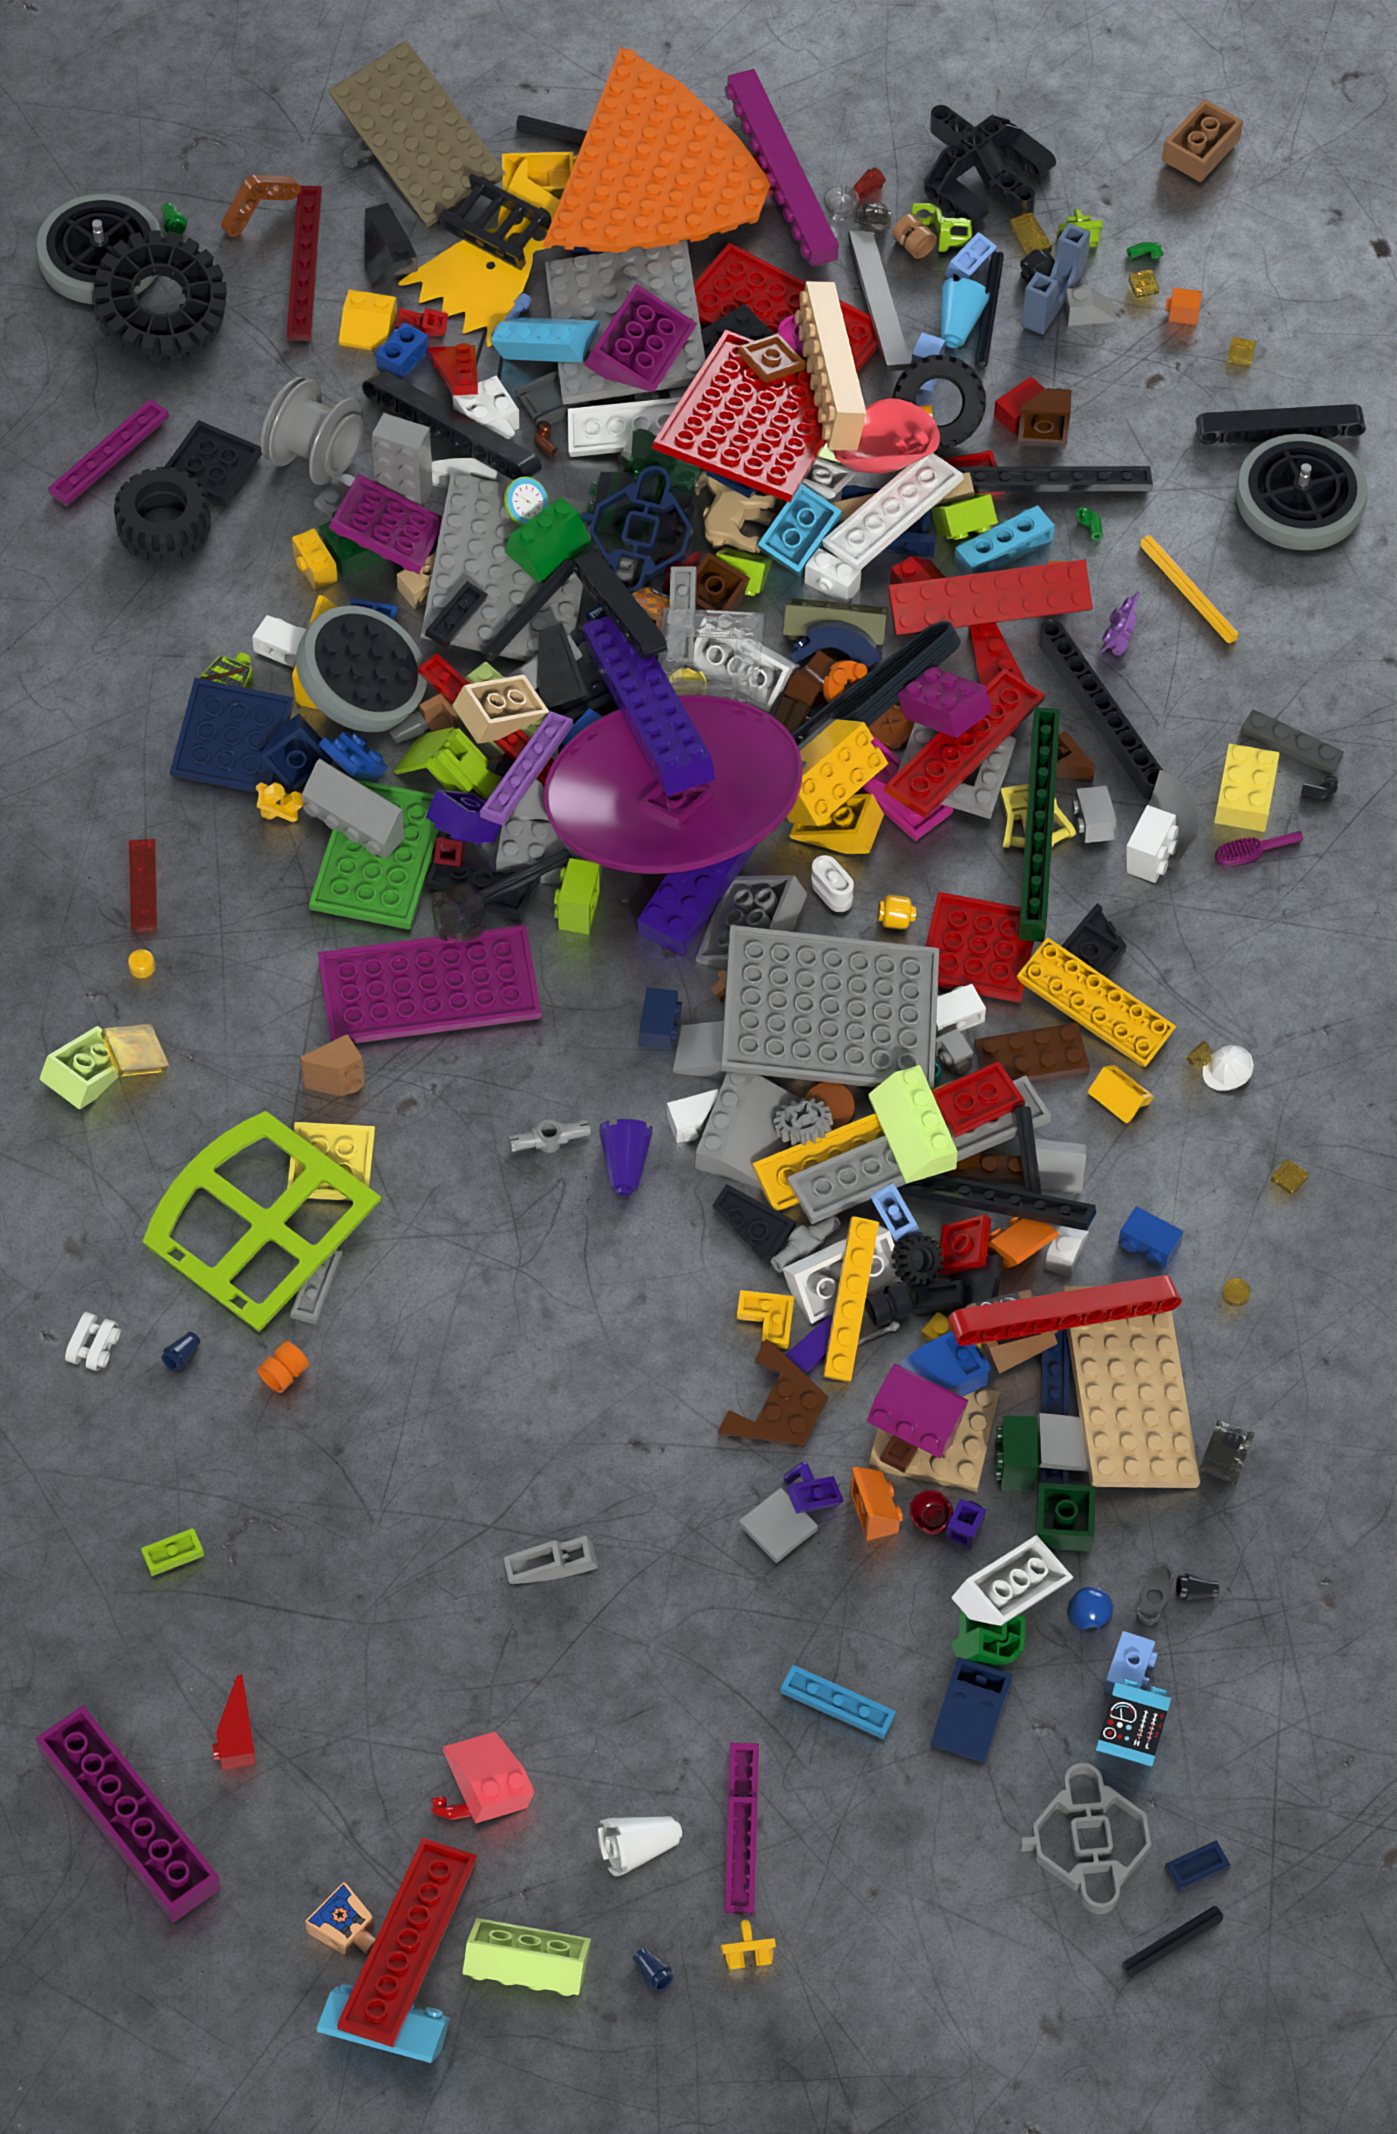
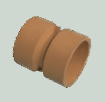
M912 213L903 216L892 230L893 238L902 246H905V249L916 259L926 256L937 242V236Z

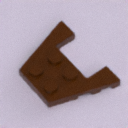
M765 1339L755 1359V1364L778 1374L779 1377L755 1422L729 1410L718 1430V1435L742 1437V1439L746 1440L758 1439L769 1441V1443L805 1447L828 1402L829 1396L774 1344Z

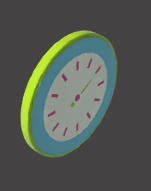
M520 477L513 480L506 488L504 504L510 518L522 526L549 506V498L540 482L531 477Z

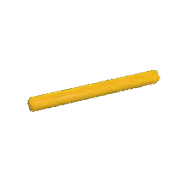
M1151 535L1142 538L1140 546L1221 637L1229 644L1236 641L1239 633Z

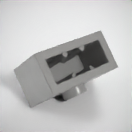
M1107 786L1076 789V799L1072 800L1073 815H1078L1077 830L1078 833L1083 834L1085 843L1116 840L1117 820Z

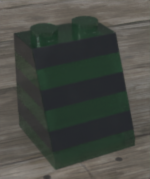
M601 472L597 481L593 480L591 483L589 495H592V501H588L585 513L594 515L596 505L630 484H636L640 473ZM659 474L648 476L643 483L639 500L659 504L664 477ZM625 497L601 512L597 529L622 536L628 513L630 511L642 513L644 509L632 506L628 497ZM650 511L649 515L657 516L658 512ZM633 519L628 538L644 542L653 523Z

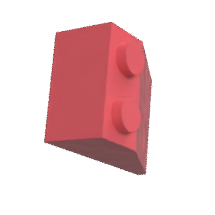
M496 1732L443 1746L442 1750L475 1824L528 1808L534 1794V1789L524 1767Z

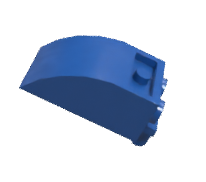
M952 1331L923 1345L898 1364L962 1397L986 1386L988 1371H990L989 1363L976 1344L968 1346L959 1345Z

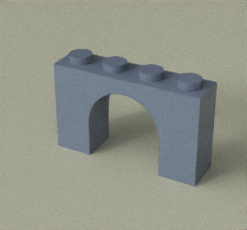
M1068 223L1058 238L1056 259L1050 276L1048 277L1036 272L1025 289L1021 326L1042 335L1045 333L1065 302L1066 289L1074 288L1086 270L1090 231Z

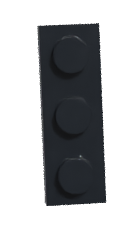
M466 581L426 629L425 636L446 649L483 605L488 594Z

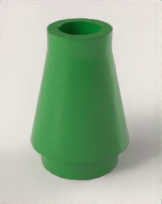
M165 203L161 208L164 230L167 233L171 231L182 235L186 230L187 220L173 203Z

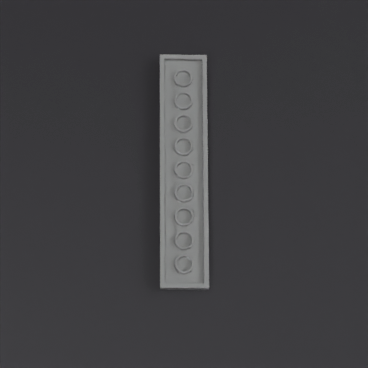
M1027 1076L1012 1081L1024 1098L1025 1106L1031 1108L1033 1129L1051 1122V1114ZM1015 1110L956 1138L948 1129L958 1151L957 1162L1018 1136ZM885 1136L787 1177L788 1185L811 1224L870 1200L871 1195L894 1183L896 1188L905 1185V1181Z

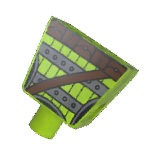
M239 652L234 660L224 655L219 656L199 679L251 689L254 679L253 669L249 664L252 660L249 655L243 652Z

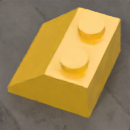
M349 289L343 307L339 345L376 351L380 345H384L393 332L397 318L396 297Z

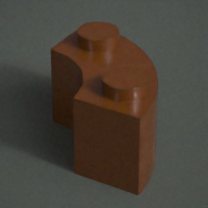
M818 650L811 656L809 663L804 668L796 671L788 678L784 694L796 702L809 705L810 709L816 707L824 701L822 696L824 695L823 683L825 676H829L832 670L830 668L833 664L843 660L829 650Z

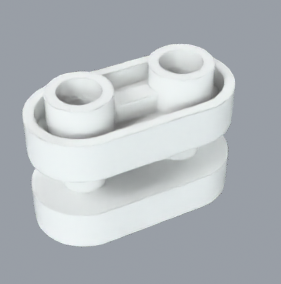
M826 855L817 857L812 863L811 886L831 910L836 912L847 911L853 902L854 882L833 857Z
M85 1312L68 1344L65 1360L78 1364L82 1358H85L86 1368L94 1371H99L101 1367L105 1368L110 1357L109 1350L111 1345H115L120 1337L121 1329L118 1328V1323L105 1319L101 1325H98L97 1315ZM96 1335L91 1348H87L92 1336Z

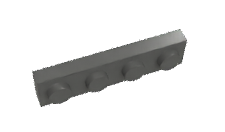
M1254 709L1250 712L1240 733L1329 775L1333 774L1344 754V751Z

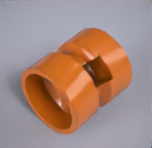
M284 1341L274 1351L273 1357H267L257 1367V1372L262 1380L278 1393H282L293 1382V1377H298L309 1367V1361L303 1352L289 1341Z

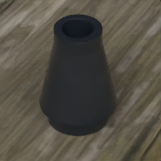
M1188 1573L1177 1577V1598L1190 1601L1218 1597L1219 1582L1216 1580H1209Z

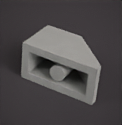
M1091 287L1066 289L1064 309L1068 326L1116 322L1112 300Z

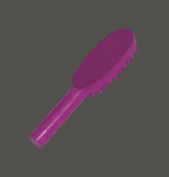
M1301 831L1262 841L1255 839V837L1232 840L1226 844L1224 843V845L1217 849L1215 860L1224 866L1244 864L1260 857L1264 850L1303 841V835Z

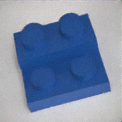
M342 732L335 739L324 737L318 744L353 778L377 783L388 768L382 760V755L374 749H369L366 745V740L357 733L349 734Z

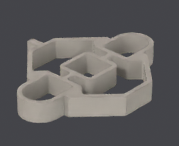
M1078 1763L1068 1769L1064 1779L1063 1790L1059 1792L1033 1824L1032 1837L1021 1838L1020 1849L1021 1852L1035 1851L1037 1864L1072 1890L1079 1891L1081 1902L1088 1911L1094 1914H1106L1116 1907L1120 1895V1886H1123L1148 1855L1152 1844L1147 1814L1110 1786H1104L1102 1775L1095 1766L1088 1763ZM1078 1774L1090 1776L1096 1783L1099 1802L1074 1805L1072 1803L1069 1780ZM1112 1804H1116L1141 1823L1144 1847L1128 1867L1123 1866L1117 1860H1098L1111 1856L1113 1849L1112 1834L1108 1817L1104 1815L1092 1816L1091 1814L1106 1813ZM1056 1809L1066 1816L1084 1815V1817L1075 1818L1071 1822L1070 1835L1073 1855L1078 1861L1091 1860L1092 1862L1079 1863L1070 1873L1042 1854L1038 1830ZM1103 1827L1106 1847L1083 1850L1079 1848L1077 1829ZM1110 1872L1114 1892L1112 1900L1106 1903H1097L1091 1900L1086 1892L1084 1874Z

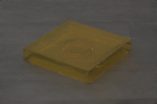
M151 1024L104 1028L102 1030V1039L118 1076L167 1071L169 1064Z

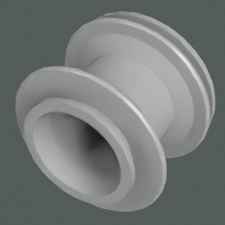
M297 377L289 381L281 389L269 408L261 433V452L266 459L278 467L291 463L297 456L308 460L310 478L314 484L321 486L329 483L333 474H342L354 460L364 431L362 409L359 401L352 397L340 401L333 409L321 404L322 394L319 383L313 379Z

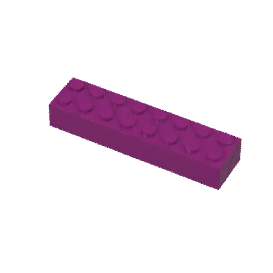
M81 1706L35 1738L39 1753L172 1923H175L221 1889L217 1873L84 1706Z

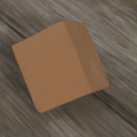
M441 693L419 704V712L424 717L430 732L450 727L458 729L457 713Z

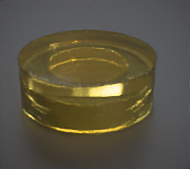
M1239 1278L1228 1280L1223 1287V1299L1231 1306H1243L1247 1303L1250 1296L1248 1283Z

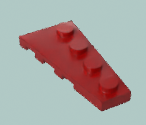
M461 343L456 346L426 347L428 359H432V365L439 369V375L441 378H445V384L453 396L478 395L475 345Z

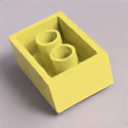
M1229 743L1214 823L1265 832L1280 752Z

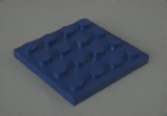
M194 678L170 775L172 777L259 794L256 790V785L264 783L270 786L274 783L276 775L260 757V753L278 728L290 720L295 702L294 698Z

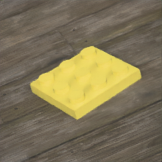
M294 1123V1132L370 1188L375 1126ZM292 1156L290 1159L287 1189L306 1169L304 1165ZM328 1183L320 1184L308 1197L312 1199L351 1201Z

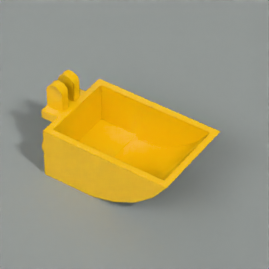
M573 152L502 153V169L506 173L502 176L503 190L507 192L519 165L527 159L528 179L560 200L578 155L573 157Z

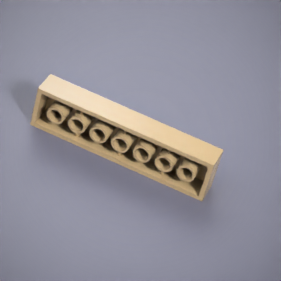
M806 281L804 291L800 292V310H796L795 322L800 327L799 340L803 341V356L807 357V373L811 374V390L815 391L814 404L819 408L818 421L823 425L822 438L826 440L828 450L857 451L866 417V409L835 282Z

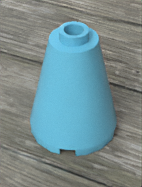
M949 278L944 281L942 286L940 338L945 340V346L949 348H957L965 343L989 300L990 294L989 292L985 293L986 288L982 284L967 278H961L960 282H953L954 278Z

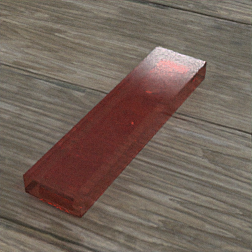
M155 839L129 840L131 932L158 931Z

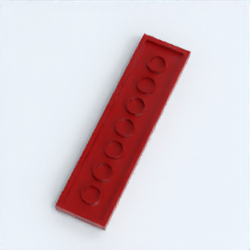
M1086 559L888 586L895 636L921 633L933 624L943 621L951 622L954 628L1090 611L1093 609Z
M1004 668L986 686L992 711L958 738L939 732L885 785L884 792L926 819L1034 711L1035 707L1044 702L1045 694Z
M422 1837L339 2018L338 2030L394 2048L474 1869L477 1855Z

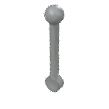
M892 1321L889 1326L858 1339V1345L889 1331H898L900 1324L897 1321Z

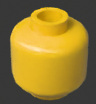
M887 895L883 901H879L877 921H881L884 928L905 930L908 928L910 921L915 922L916 906H912L909 897Z

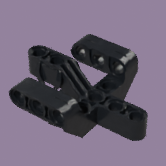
M946 105L933 107L930 116V131L948 147L940 153L924 179V191L927 197L953 218H966L971 220L972 227L990 213L988 205L956 180L975 166L985 184L984 188L988 195H991L1004 205L1006 209H1009L1019 217L1032 215L1035 206V190L1029 185L1026 177H1019L1013 172L1011 166L1006 168L997 149L1004 153L1007 159L1010 158L1021 166L1024 172L1027 171L1036 178H1040L1056 166V159L1053 153L1024 132L1022 128L1011 123L1008 118L992 114L974 127Z

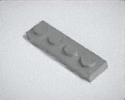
M671 567L668 635L669 666H694L696 567Z

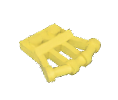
M1028 784L1001 788L1000 797L1007 820L1003 847L1010 848V846L1024 848L1025 838L1012 836L1014 820L1021 819L1025 833ZM1056 798L1054 800L1053 818L1061 826V829L1052 833V847L1060 840L1076 835L1075 828L1058 808Z

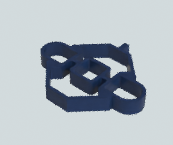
M659 466L645 468L639 474L636 484H630L596 505L594 515L582 512L581 515L582 522L591 524L589 532L607 564L616 575H618L622 558L644 563L639 582L633 588L628 589L630 593L644 588L647 578L651 579L686 559L693 535L691 524L671 493L672 483L669 474ZM653 474L662 475L667 481L661 504L639 500L645 479ZM628 497L632 506L644 509L642 513L630 511L623 529V543L627 547H632L633 551L616 549L607 554L595 534L601 512L623 498ZM672 509H676L687 527L682 551L656 566L650 556L639 554L640 550L651 552L655 549L661 529L659 518L649 515L650 511L665 514ZM633 519L655 524L649 544L628 539Z

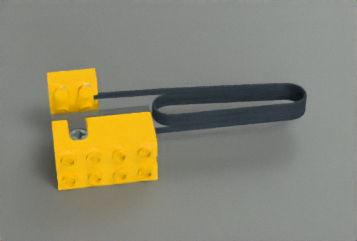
M943 621L926 628L791 734L794 740H796L831 711L828 717L829 720L798 746L803 765L802 786L796 803L783 822L818 826L888 764L880 748L872 745L871 741L874 738L868 727L899 701L897 693L924 674L926 670L938 667L957 650L961 640L951 622Z

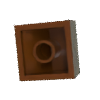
M1046 388L1021 406L1018 441L1067 444L1072 390Z
M708 552L697 568L696 610L711 620H718L727 625L740 606L750 578Z

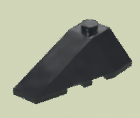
M384 203L366 208L365 272L372 288L402 280L410 273L418 271L416 253L390 205Z

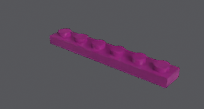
M153 400L147 401L48 487L49 494L65 506L70 505L169 418V412Z

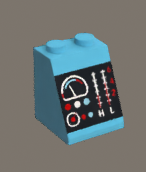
M1123 1678L1122 1683L1115 1682L1096 1750L1153 1766L1172 1698L1166 1696L1167 1690L1151 1686L1150 1691L1138 1688L1139 1682Z

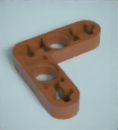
M249 176L243 182L221 223L222 229L229 237L239 235L245 229L260 200H292L300 193L301 186L292 176Z

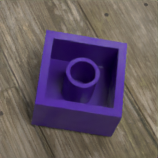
M436 789L426 818L434 823L436 829L450 834V839L460 840L463 843L465 841H471L478 845H482L483 842L494 843L501 827L500 824L480 817V810L486 801L473 792Z

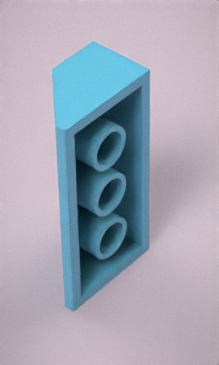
M515 318L499 322L490 342L503 359L582 363L601 323L599 320Z
M341 1984L340 1987L336 1986L330 1992L316 2030L319 2033L431 2063L442 2052L450 2017L443 2016V2011L435 2008H426V2010L414 2008L415 2004L413 2003L396 2044L392 2048L337 2029L339 2018L354 1988L351 1985Z

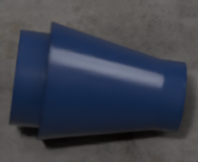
M188 1332L185 1336L164 1348V1353L161 1356L163 1363L173 1371L183 1369L196 1347L200 1344L199 1337L193 1332Z
M645 1947L639 1949L634 1954L633 1960L649 1988H653L658 1992L670 1985L674 1978L671 1973V1967L650 1953Z

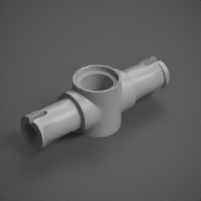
M545 1119L539 1123L537 1128H532L531 1131L526 1133L509 1135L508 1140L511 1152L535 1147V1149L553 1153L560 1148L561 1144L567 1143V1140L586 1137L591 1134L587 1119L567 1124L559 1123L554 1119ZM547 1134H552V1135H554V1136H553V1137H546L545 1135H547Z
M832 1215L823 1219L817 1225H811L808 1228L805 1225L798 1227L790 1235L787 1247L771 1259L774 1269L781 1273L783 1271L782 1268L794 1263L796 1260L799 1261L822 1250L825 1238L840 1228V1220L837 1216Z

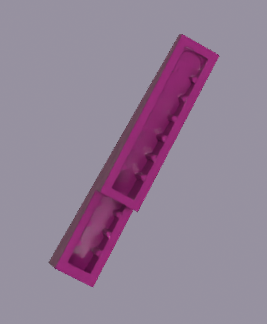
M730 1742L725 1913L754 1914L759 1743Z

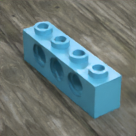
M1038 505L1031 509H1026L1018 516L1002 521L991 530L981 532L977 537L960 543L955 548L954 563L964 575L993 572L1053 541L1055 525Z

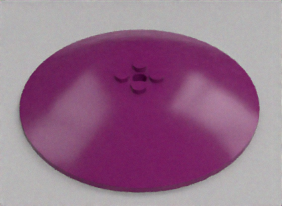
M677 695L712 756L716 780L666 796L619 709L587 726L558 754L549 770L544 788V803L551 827L566 846L587 860L608 868L632 873L661 874L689 871L713 865L732 858L762 841L784 821L798 799L803 780L802 759L794 738L774 717L744 702L709 695Z

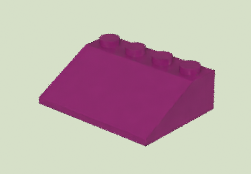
M635 284L584 365L605 379L654 393L697 323L638 284Z

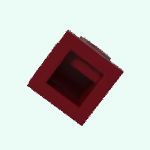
M450 834L445 835V837H437L434 863L460 867L465 861L467 841L463 843L460 840L450 839Z

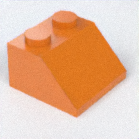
M1012 1217L1008 1220L1010 1225L1002 1230L1001 1227H998L989 1234L987 1254L989 1256L999 1254L1004 1258L1003 1271L1024 1261L1058 1237L1059 1233L1048 1223Z
M858 1466L853 1467L850 1495L866 1541L898 1533L900 1521H903L900 1506L894 1505L892 1499L894 1497V1490L891 1481L885 1480L882 1471Z

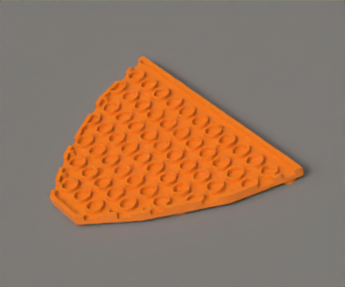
M620 47L549 227L543 247L552 248V245L564 246V249L574 250V247H587L589 251L620 253L627 252L629 248L639 246L642 249L675 245L679 241L687 239L690 242L707 239L710 234L716 232L722 234L737 229L740 224L758 222L770 189V184L765 173L739 137L682 82L638 57L634 50Z

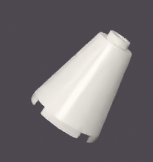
M671 1816L606 1818L600 1821L601 1824H604L603 1827L598 1828L601 1855L603 1860H610L612 1867H608V1870L614 1876L624 1875L678 1845L679 1838L682 1837V1829L679 1822L675 1821Z

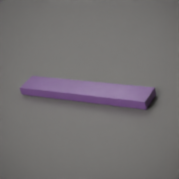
M551 711L548 713L480 810L481 818L504 826L572 728L573 719Z

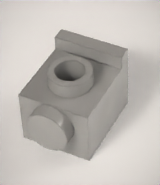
M958 1028L936 1038L935 1056L939 1055L942 1064L945 1067H949L953 1074L964 1073L972 1066L974 1052Z

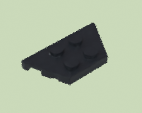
M1097 903L1061 947L1103 976H1106L1126 952L1127 945L1121 936L1117 935L1114 925L1111 921H1107L1102 913L1103 908Z

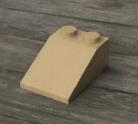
M524 674L464 685L452 705L477 744L499 740L546 717L549 713Z

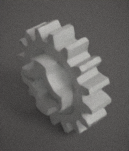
M801 1098L799 1103L792 1100L791 1106L782 1105V1111H776L774 1125L777 1136L782 1137L783 1142L791 1140L792 1145L801 1142L804 1146L809 1140L812 1143H816L817 1137L824 1139L825 1132H831L833 1119L830 1107H825L823 1101L816 1104L815 1098H812L810 1101H805V1098Z

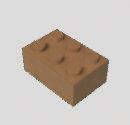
M1203 99L1164 141L1162 161L1202 182L1240 140L1243 120Z

